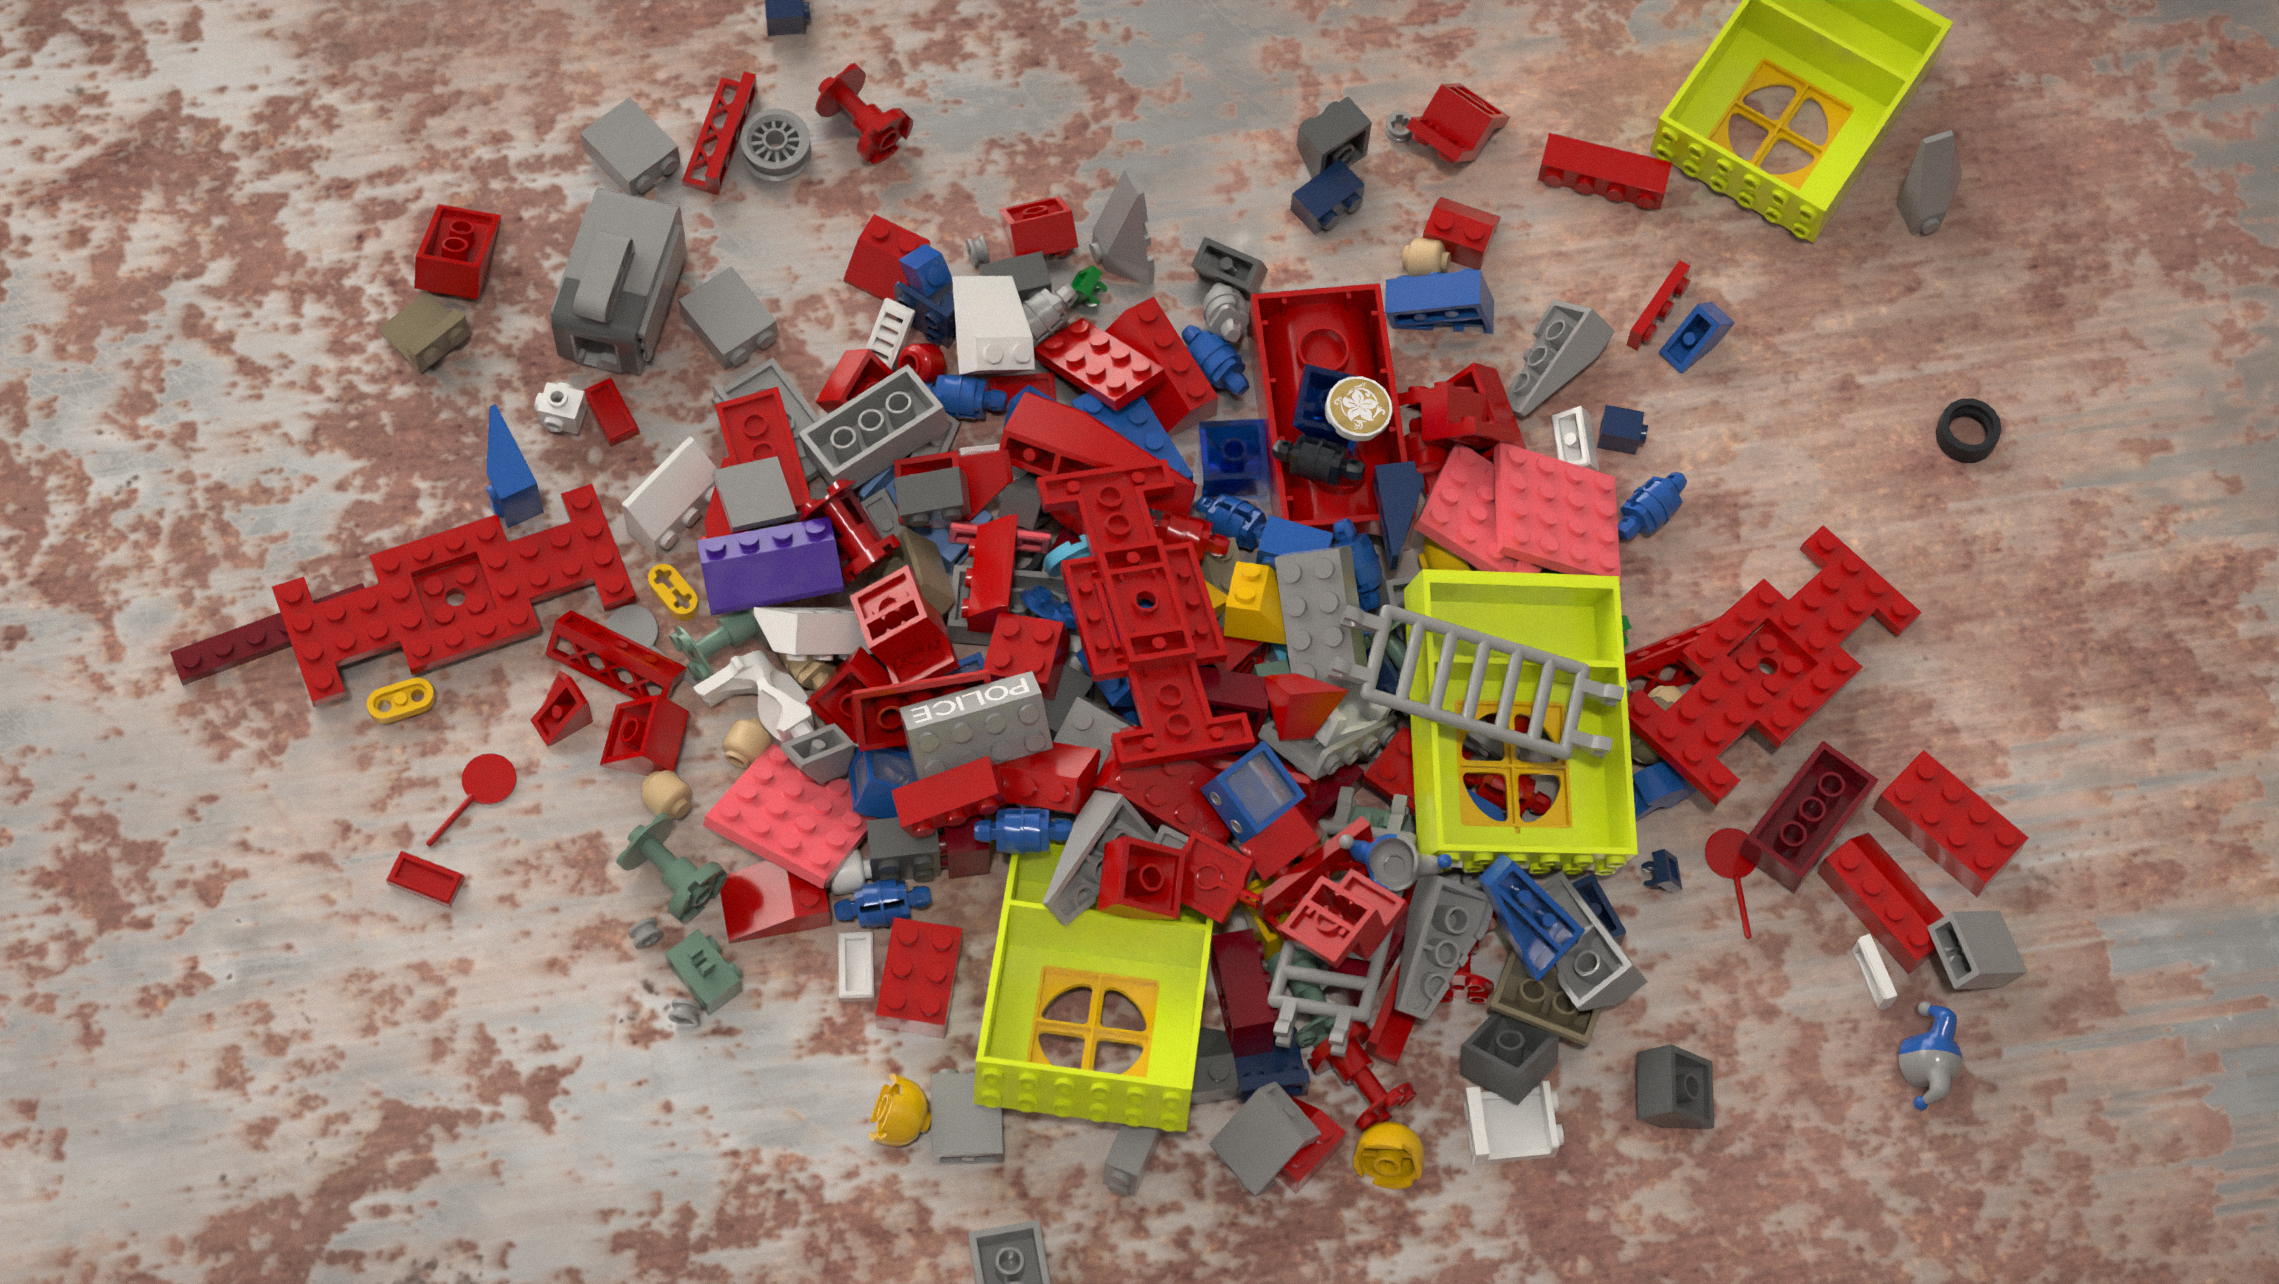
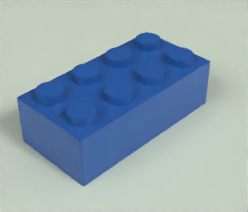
M1089 393L1071 400V407L1087 412L1157 459H1167L1168 465L1193 482V473L1143 395L1118 411H1115ZM1148 508L1150 513L1156 511L1155 509Z

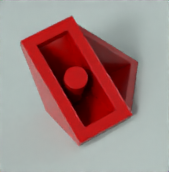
M1009 449L968 452L958 457L959 467L965 472L968 479L971 513L967 514L968 522L1008 483L1014 482Z
M559 670L541 708L530 721L545 744L552 746L591 724L593 719L589 703L573 678Z
M1297 673L1266 675L1264 677L1279 742L1310 740L1349 692L1348 689Z

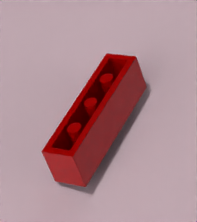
M1549 133L1537 180L1545 182L1550 186H1563L1575 189L1583 194L1592 193L1607 197L1612 201H1625L1637 204L1641 208L1660 210L1672 162Z

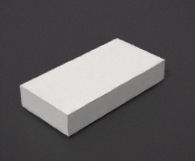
M873 932L838 933L840 1002L874 1001Z
M1871 934L1859 937L1853 947V954L1879 1010L1889 1008L1898 996Z

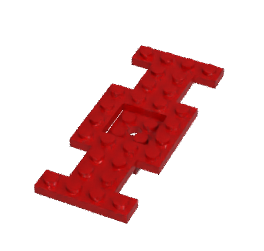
M1167 459L1037 477L1036 488L1043 512L1077 508L1091 555L1061 560L1060 570L1093 682L1127 677L1142 729L1112 733L1111 744L1119 770L1253 749L1255 739L1246 712L1213 717L1197 666L1226 662L1228 653L1193 541L1164 545L1162 538H1157L1145 498L1174 493L1175 484ZM1148 599L1154 606L1142 608L1136 601Z
M593 484L561 493V500L570 520L568 523L508 542L498 515L495 514L369 555L378 584L315 605L304 576L272 586L313 707L346 697L336 668L400 646L411 675L540 633V626L532 608V603L593 583L604 611L636 601L635 592ZM458 593L465 597L464 602L457 606H452L446 602L452 594Z
M1824 525L1812 534L1799 549L1822 570L1788 600L1763 578L1682 650L1678 658L1701 679L1673 705L1664 711L1641 689L1627 700L1629 727L1715 806L1734 790L1741 781L1717 759L1724 751L1753 727L1774 746L1779 748L1863 668L1840 647L1848 637L1872 615L1898 637L1922 613ZM1759 664L1770 666L1774 674L1764 673L1760 669Z

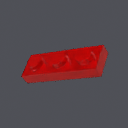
M1681 260L1677 262L1631 328L1626 345L1638 351L1644 341L1649 343L1653 339L1658 329L1656 323L1660 318L1665 320L1674 307L1672 300L1676 295L1681 297L1688 288L1691 281L1687 279L1690 265Z

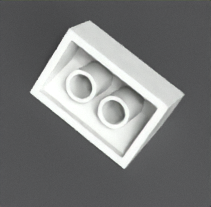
M689 436L622 503L627 533L656 556L663 549L667 550L672 547L678 538V534L686 526H692L698 520L701 511L710 504L715 487L712 474L713 470L717 468L692 437Z
M754 607V616L774 652L786 653L787 660L807 661V655H813L815 660H833V654H839V659L845 660L860 646L868 654H873L867 647L855 610L834 607Z

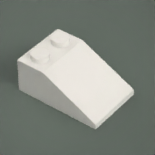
M952 277L959 375L1016 374L1035 370L1033 336L1013 277Z

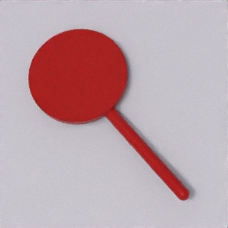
M493 753L482 754L473 758L466 765L462 773V786L468 797L426 841V845L432 846L472 801L483 805H493L508 798L513 792L517 780L512 763L505 757Z
M1724 828L1713 833L1708 839L1704 850L1705 859L1714 873L1726 879H1734L1744 935L1746 939H1750L1752 935L1741 878L1749 875L1756 865L1739 854L1748 834L1739 829Z

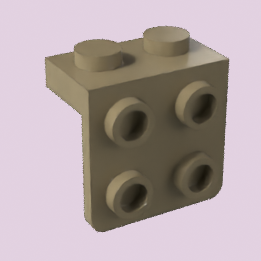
M423 293L380 328L381 335L420 374L470 335L466 316L458 308L450 313L430 293Z

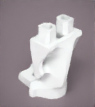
M757 650L743 656H734L730 659V664L693 687L696 694L709 707L734 694H757L760 721L778 746L815 731L811 708L805 703L808 699L806 693L789 674L779 671L764 651Z

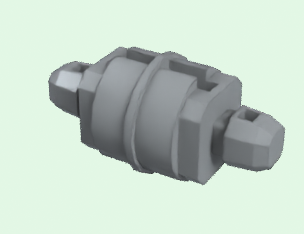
M1220 282L1215 283L1203 301L1204 319L1213 334H1218L1226 340L1236 342L1249 323L1248 305L1240 291Z
M1069 284L1063 285L1056 290L1055 295H1052L1044 288L1028 301L1025 300L1022 306L1033 336V348L1043 343L1050 336H1054V333L1070 319L1064 308H1069L1076 301L1078 294Z

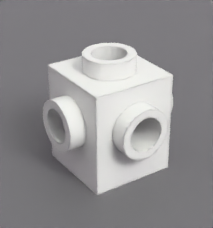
M547 382L544 392L538 393L534 405V411L538 413L540 425L553 432L566 431L578 434L588 407L585 391L575 389L566 383L553 384Z

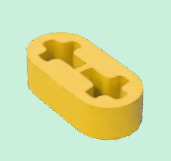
M658 564L654 566L648 574L649 588L676 620L688 621L693 619L699 610L698 597L694 590L671 565ZM659 576H662L664 579L669 577L671 589H668L662 582L658 584L657 578ZM678 595L683 602L689 601L690 607L685 609L683 606H680L678 608L676 596Z

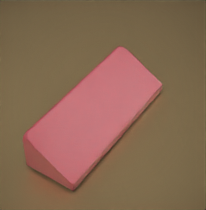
M959 520L950 521L948 542L969 545L970 538H976L977 526L985 523ZM1018 527L1017 550L1047 553L1051 537L1050 532L1037 529L1031 531Z

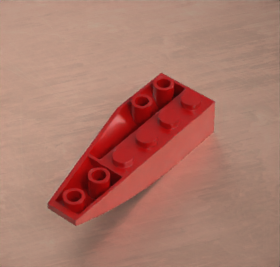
M1024 392L1003 429L999 450L1009 449L1012 466L1040 476L1159 460L1087 412L1030 392ZM1169 466L1175 484L1174 493L1145 498L1148 508L1163 512L1167 510L1188 514L1191 512L1197 484Z

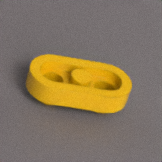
M415 677L376 689L367 699V709L375 722L389 724L428 711L435 702V693L428 680ZM416 695L424 696L419 702L413 701ZM384 705L391 706V709L387 712L380 711Z

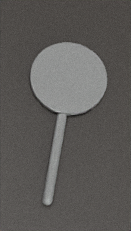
M627 605L619 608L609 617L606 628L667 657L654 646L658 637V623L648 609L638 605ZM685 672L683 679L693 687L699 684L698 681Z

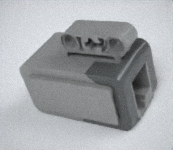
M603 188L596 189L591 204L587 205L550 311L552 331L558 356L573 359L577 364L614 373L642 374L646 361L651 359L686 256L685 234L681 208L679 206Z

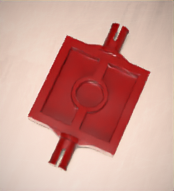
M1193 829L1186 844L1181 848V850L1186 851L1181 903L1221 924H1226L1234 906L1239 901L1258 910L1261 905L1249 898L1262 903L1264 897L1246 889L1247 880L1256 861Z

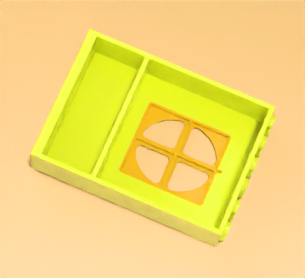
M1742 0L1660 116L1650 152L1654 153L1661 160L1672 162L1673 165L1682 169L1688 176L1696 177L1709 184L1715 191L1725 193L1734 198L1743 207L1751 208L1764 215L1770 222L1778 223L1789 229L1798 238L1814 243L1940 57L1953 22L1914 0ZM1767 87H1789L1796 93L1777 120H1772L1743 103V99L1748 95ZM1806 100L1815 101L1825 115L1827 139L1824 145H1816L1788 128L1789 123ZM1733 115H1740L1765 129L1768 133L1758 150L1748 161L1737 156L1730 143L1729 121ZM1779 140H1784L1813 157V161L1804 168L1787 174H1769L1760 168L1767 155Z
M1422 569L1404 588L1406 610L1586 663L1590 667L1589 680L1624 687L1622 701L1617 702L1614 708L1604 705L1598 700L1588 697L1584 698L1577 730L1613 739L1611 751L1605 753L1603 759L1590 755L1586 751L1573 748L1572 755L1567 760L1558 758L1557 762H1523L1518 760L1516 756V746L1503 742V759L1501 761L1466 760L1462 756V747L1468 731L1410 714L1418 852L1437 855L1438 857L1446 853L1452 858L1450 867H1463V872L1467 873L1481 872L1484 868H1489L1501 854H1504L1512 859L1521 869H1529L1531 874L1548 873L1550 869H1562V872L1567 875L1580 874L1583 870H1595L1596 875L1614 874L1618 868L1626 866L1628 861L1638 855L1619 576ZM1406 624V643H1407V644H1408V640H1409V636H1410V632H1411V628H1412V626H1411V625H1408V624ZM1425 630L1409 694L1410 700L1429 704L1445 635ZM1461 640L1457 641L1442 704L1443 710L1462 714L1478 645ZM1490 650L1474 719L1480 720L1486 715L1497 714L1510 655ZM1523 659L1507 729L1515 731L1514 718L1516 715H1524L1531 718L1543 665ZM1558 669L1555 672L1543 729L1552 742L1560 744L1576 675ZM1464 774H1501L1504 777L1507 809L1506 821H1496L1476 806L1464 785ZM1519 775H1554L1559 779V789L1553 804L1539 819L1532 822H1524L1520 817ZM1450 867L1443 869L1441 872L1449 871Z
M1050 839L1049 852L1026 853L1025 855L1012 853L976 1057L973 1104L989 1108L1016 1109L1026 1113L1038 1112L1054 1114L1058 1117L1084 1118L1095 1122L1122 1123L1132 1127L1144 1126L1159 1128L1165 1131L1186 1132L1214 919L1183 903H1180L1179 919L1124 918L1097 911L1098 895L1095 898L1094 904L1066 926L1061 925L1042 902L1067 841L1055 842V839ZM1076 987H1088L1092 990L1088 1021L1085 1024L1048 1020L1042 1017L1049 1003L1063 992ZM1114 990L1129 998L1141 1012L1146 1030L1140 1032L1103 1027L1100 1024L1105 992ZM1049 1033L1083 1039L1084 1049L1081 1069L1052 1065L1041 1049L1039 1035ZM1100 1041L1138 1045L1143 1049L1138 1060L1122 1074L1093 1071L1096 1047Z

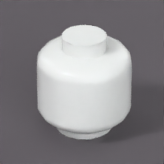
M856 849L825 885V888H830L834 895L854 893V889L862 888V884H866L865 879L872 878L870 859H862L860 850Z

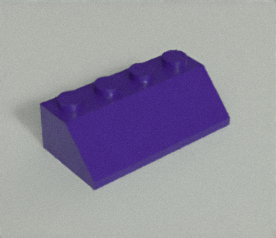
M830 517L697 541L711 616L844 591Z

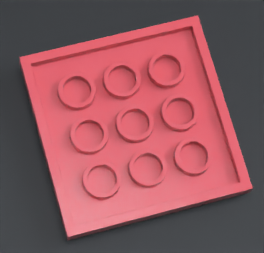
M1499 441L1493 449L1497 553L1564 574L1619 576L1620 583L1621 571L1615 477Z
M1455 442L1413 528L1481 571L1540 573L1541 566L1497 553L1494 464L1471 448L1466 447L1460 442Z
M772 743L705 815L703 826L823 889L867 837L866 821L880 818L867 817L853 811L850 783L839 777L822 784L818 783L802 772L785 755L780 746Z

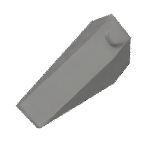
M1555 299L1552 301L1533 331L1536 339L1532 349H1526L1522 357L1526 361L1522 372L1514 376L1507 393L1513 414L1526 416L1596 359L1601 351L1606 348L1609 339L1615 331L1592 308Z

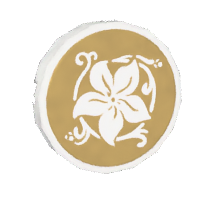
M1363 376L1348 377L1338 381L1330 390L1325 403L1326 419L1340 436L1353 441H1368L1387 428L1392 414L1391 399L1386 390L1376 381Z

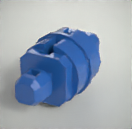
M1188 325L1182 331V339L1188 345L1187 349L1210 385L1224 390L1228 388L1232 393L1243 395L1249 389V381L1242 374L1245 371L1246 365L1242 362V357L1234 350L1231 343L1218 334H1213L1207 330L1202 331L1193 325Z
M947 374L938 375L936 386L933 383H925L944 406L945 412L960 420L962 418L984 419L987 408H990V411H1001L1007 407V393L996 389L990 391L987 379Z
M1673 472L1666 478L1653 476L1641 487H1638L1620 509L1624 518L1618 523V536L1621 539L1629 540L1638 533L1651 535L1661 525L1666 524L1683 503L1679 494L1687 484L1685 476L1679 472Z
M1224 493L1220 494L1217 499L1200 497L1195 505L1196 510L1200 516L1206 518L1207 522L1213 523L1211 528L1213 534L1216 535L1217 533L1227 538L1235 537L1238 546L1253 549L1257 543L1260 544L1267 522L1265 513L1260 508L1251 505L1247 500H1241Z
M1349 518L1338 520L1334 523L1333 531L1336 540L1339 541L1332 547L1351 545L1357 592L1359 593L1358 599L1364 609L1376 608L1380 605L1381 601L1379 590L1376 587L1384 580L1383 570L1379 562V554L1376 553L1367 533L1355 535L1357 532L1356 528Z
M1006 808L1005 810L997 811L996 822H991V819L975 822L974 839L979 842L990 843L991 840H996L997 852L1021 853V855L1049 852L1050 839H1055V842L1068 840L1072 830V822L1063 819H1055V822H1050L1049 809Z
M895 878L881 881L879 879L877 882L862 884V888L854 889L855 900L850 901V898L837 901L834 904L836 919L841 921L853 920V916H858L860 926L868 925L869 928L884 925L887 927L889 924H893L894 917L902 919L911 918V906L915 905L916 908L924 907L930 904L932 899L930 888L927 886H914L912 890L908 891L906 880L897 881Z

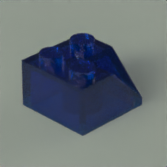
M1305 364L1299 380L1293 408V426L1305 436L1324 437L1329 441L1340 443L1342 446L1348 447V454L1352 455L1357 441L1340 436L1332 424H1329L1325 414V403L1330 390L1338 381L1348 377L1359 376Z
M1264 419L1199 422L1201 497H1219L1223 493L1230 496L1267 495L1269 469Z

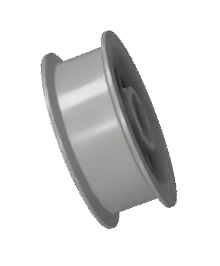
M783 109L761 111L752 116L745 123L741 131L740 143L743 162L754 176L770 182L790 180L799 175L810 161L809 129L806 123L793 112ZM773 144H781V145L778 146V147H772V146H771V145H773Z

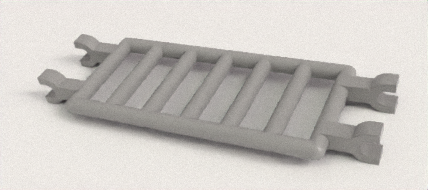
M1389 604L1382 606L1379 616L1366 613L1362 609L1348 605L1346 611H1343L1340 626L1361 629L1375 635L1367 667L1335 656L1334 661L1329 665L1327 677L1362 684L1360 696L1363 700L1562 760H1567L1571 757L1573 748L1586 751L1590 755L1602 759L1605 757V753L1611 751L1612 738L1578 731V724L1585 697L1598 700L1600 703L1614 708L1617 702L1622 701L1624 687L1589 680L1590 667L1586 663ZM1392 620L1412 626L1395 695L1375 689ZM1425 630L1445 635L1428 705L1409 699ZM1458 640L1478 645L1461 715L1442 709ZM1490 650L1510 655L1494 724L1474 719ZM1523 659L1543 665L1527 734L1507 729ZM1556 669L1576 675L1560 744L1540 739Z
M1341 786L1333 821L1326 819L1318 821L1325 831L1320 839L1322 844L1319 847L1325 844L1328 834L1337 835L1351 824V816L1357 804L1356 799H1353L1354 788ZM1394 794L1387 829L1371 826L1374 839L1385 834H1399L1408 838L1416 845V835L1412 832L1403 831L1410 813V808L1407 807L1408 796ZM1331 880V881H1333L1334 883H1340V882H1341V881ZM1404 890L1393 893L1402 898ZM1394 927L1367 960L1371 961L1367 977L1293 966L1292 961L1295 950H1307L1289 939L1283 942L1267 999L1270 1007L1281 1009L1273 1030L1274 1035H1277L1276 1046L1290 1048L1298 1012L1336 1018L1334 1028H1332L1328 1040L1329 1044H1332L1331 1055L1345 1057L1352 1022H1366L1371 1017ZM1352 951L1347 956L1348 958L1365 960ZM1287 979L1363 991L1359 1007L1286 996L1283 993Z

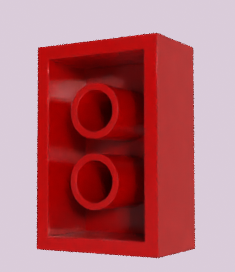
M894 917L875 1014L877 1029L945 1039L963 943L962 928Z

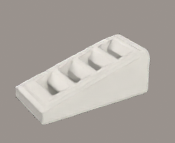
M886 298L880 309L866 349L869 348L894 371L898 367L900 352L905 347L915 310ZM888 315H894L902 319L903 322L899 323L891 318H888ZM885 326L897 331L898 335L886 330ZM881 339L894 344L893 347L881 342Z

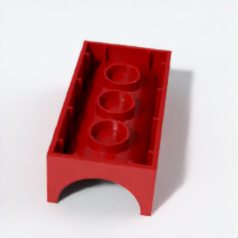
M1380 283L1251 294L1247 338L1272 516L1334 533L1333 526L1336 521L1349 518L1356 528V533H1367L1383 537L1372 482L1375 465L1408 462ZM1363 376L1376 381L1386 390L1391 399L1392 414L1387 428L1376 435L1375 438L1368 441H1353L1340 436L1332 424H1329L1325 414V403L1330 390L1338 381L1348 377ZM1300 434L1318 438L1324 437L1329 441L1348 447V459L1353 458L1366 465L1365 473L1362 480L1358 481L1345 479V476H1343L1338 486L1325 485L1318 482L1311 483L1310 480L1290 474V461L1286 463L1273 457V446L1278 440L1291 441L1295 445ZM1416 511L1403 551H1409L1414 531L1413 526L1417 517Z

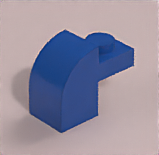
M1667 761L1651 765L1633 775L1636 821L1658 807L1672 808L1698 790Z

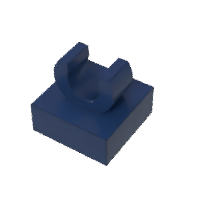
M1665 849L1652 852L1653 861L1644 862L1641 865V869L1645 872L1655 871V876L1651 880L1644 881V885L1652 890L1662 887L1670 893L1682 890L1677 857Z

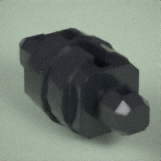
M1300 434L1295 445L1291 441L1278 440L1273 446V457L1286 463L1290 461V474L1310 480L1311 483L1318 482L1325 485L1338 486L1343 476L1349 480H1362L1366 465L1361 461L1353 458L1348 459V447L1329 441L1324 437L1318 438Z

